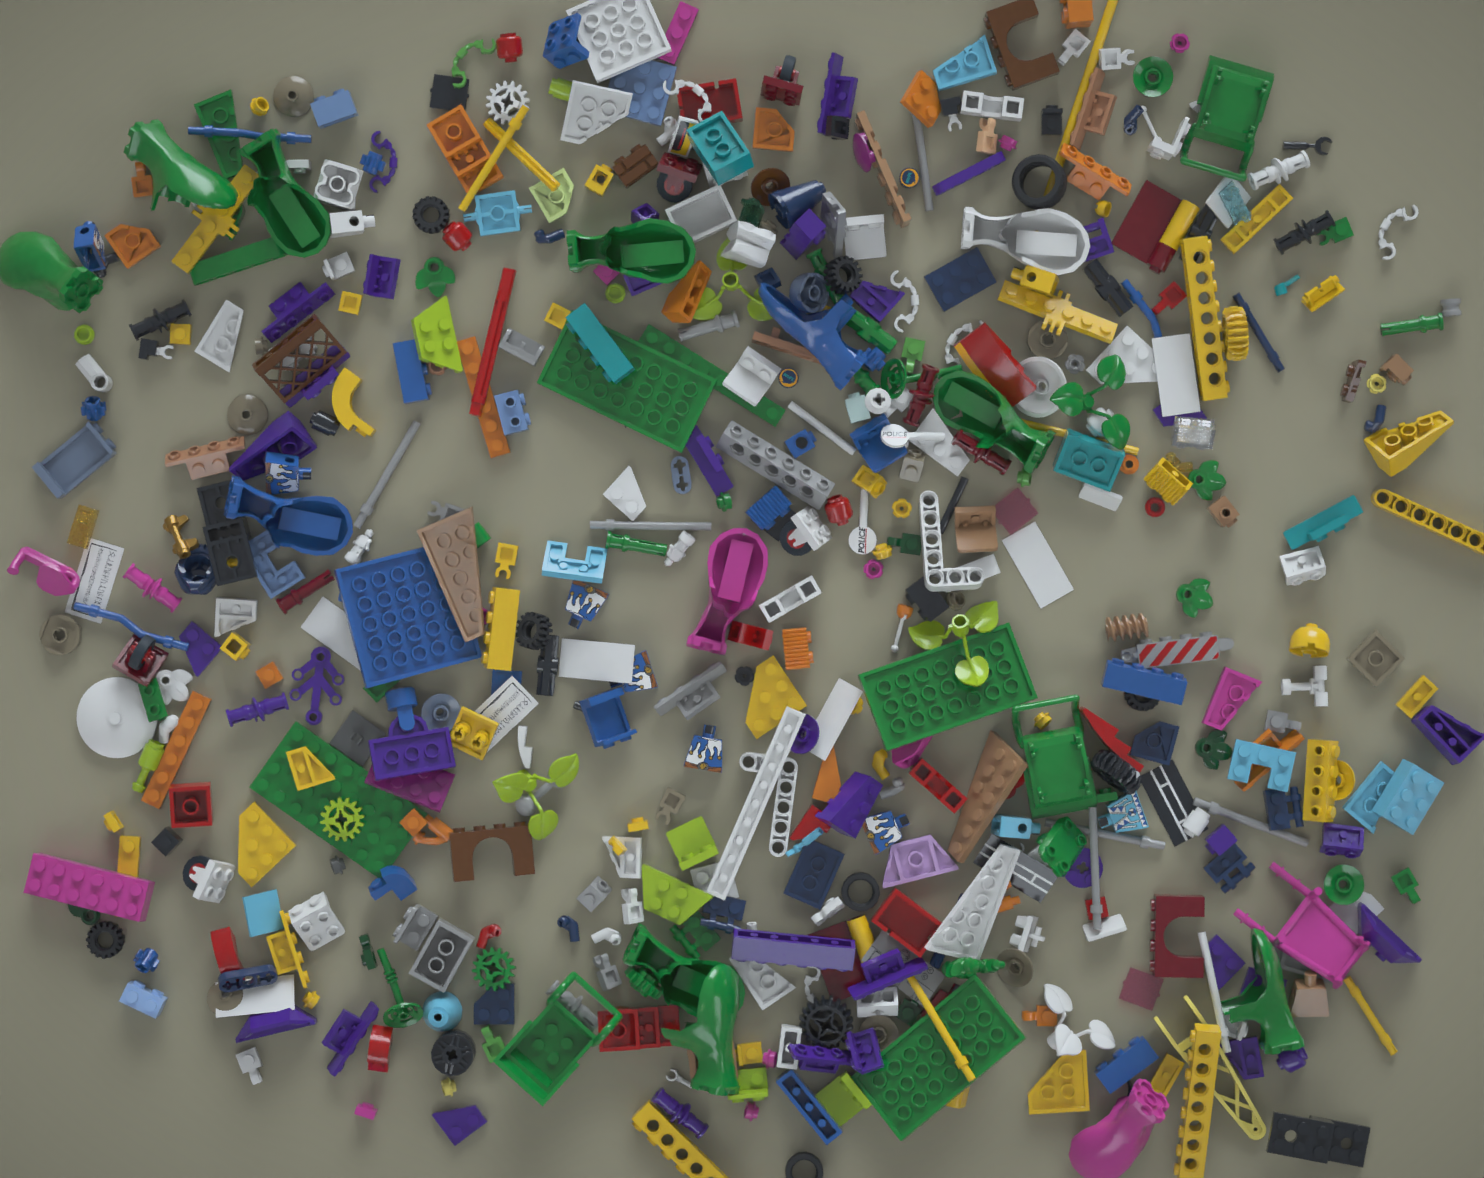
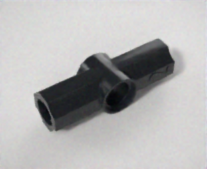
M1207 204L1204 205L1196 223L1194 222L1187 238L1207 236L1210 239L1213 233L1212 229L1218 217ZM1200 252L1194 254L1193 259L1195 262H1197ZM1180 253L1178 259L1182 261V254Z
M1097 258L1082 269L1095 285L1094 288L1099 296L1108 302L1118 317H1121L1134 307L1121 291V286L1117 280L1108 274Z
M549 635L552 636L551 640L547 639L549 644L544 645L545 648L540 649L537 661L538 680L536 695L554 696L555 677L558 673L559 657H557L559 636Z

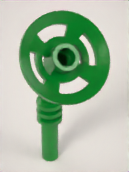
M892 358L886 362L882 369L881 389L885 390L891 399H896L904 391L906 383L917 382L920 379L921 373L907 375L903 362ZM897 364V367L890 370L893 365ZM962 364L939 369L940 371L936 373L934 381H936V378L940 380L944 375L957 370L963 371ZM888 377H889V382H890V384H891V386H892L891 389H889V387H888Z
M378 949L377 953L385 971L383 974L386 975V982L390 984L397 1004L390 1007L384 1013L383 1021L387 1026L393 1028L411 1026L423 1017V1009L416 1003H404L397 982L398 977H395L397 975L394 973L395 969H392L385 949Z

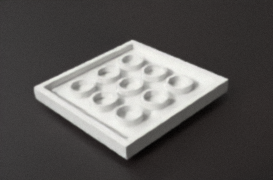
M589 0L566 10L568 16L575 13L581 15L577 38L580 44L590 51L587 61L597 84L672 52L650 0Z

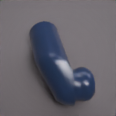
M1136 105L1124 118V131L1127 135H1133L1137 131V119L1144 112L1143 108L1139 105Z
M566 915L558 918V926L569 931L570 942L580 941L577 921Z

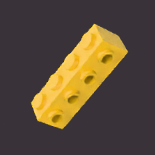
M492 587V591H489L488 603L491 604L490 611L486 613L488 631H485L483 638L486 648L481 656V663L484 664V668L511 671L520 590Z
M1308 739L1302 820L1333 822L1335 818L1336 808L1334 805L1337 796L1336 778L1339 773L1337 758L1340 754L1339 741Z

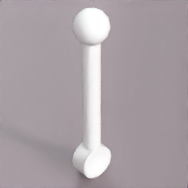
M1142 105L1141 107L1144 110L1143 116L1149 126V129L1153 137L1162 141L1161 137L1157 136L1153 128V125L1146 112V106Z

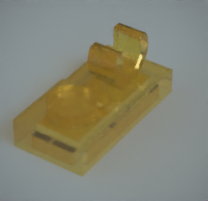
M78 505L67 540L68 544L88 549L99 510Z

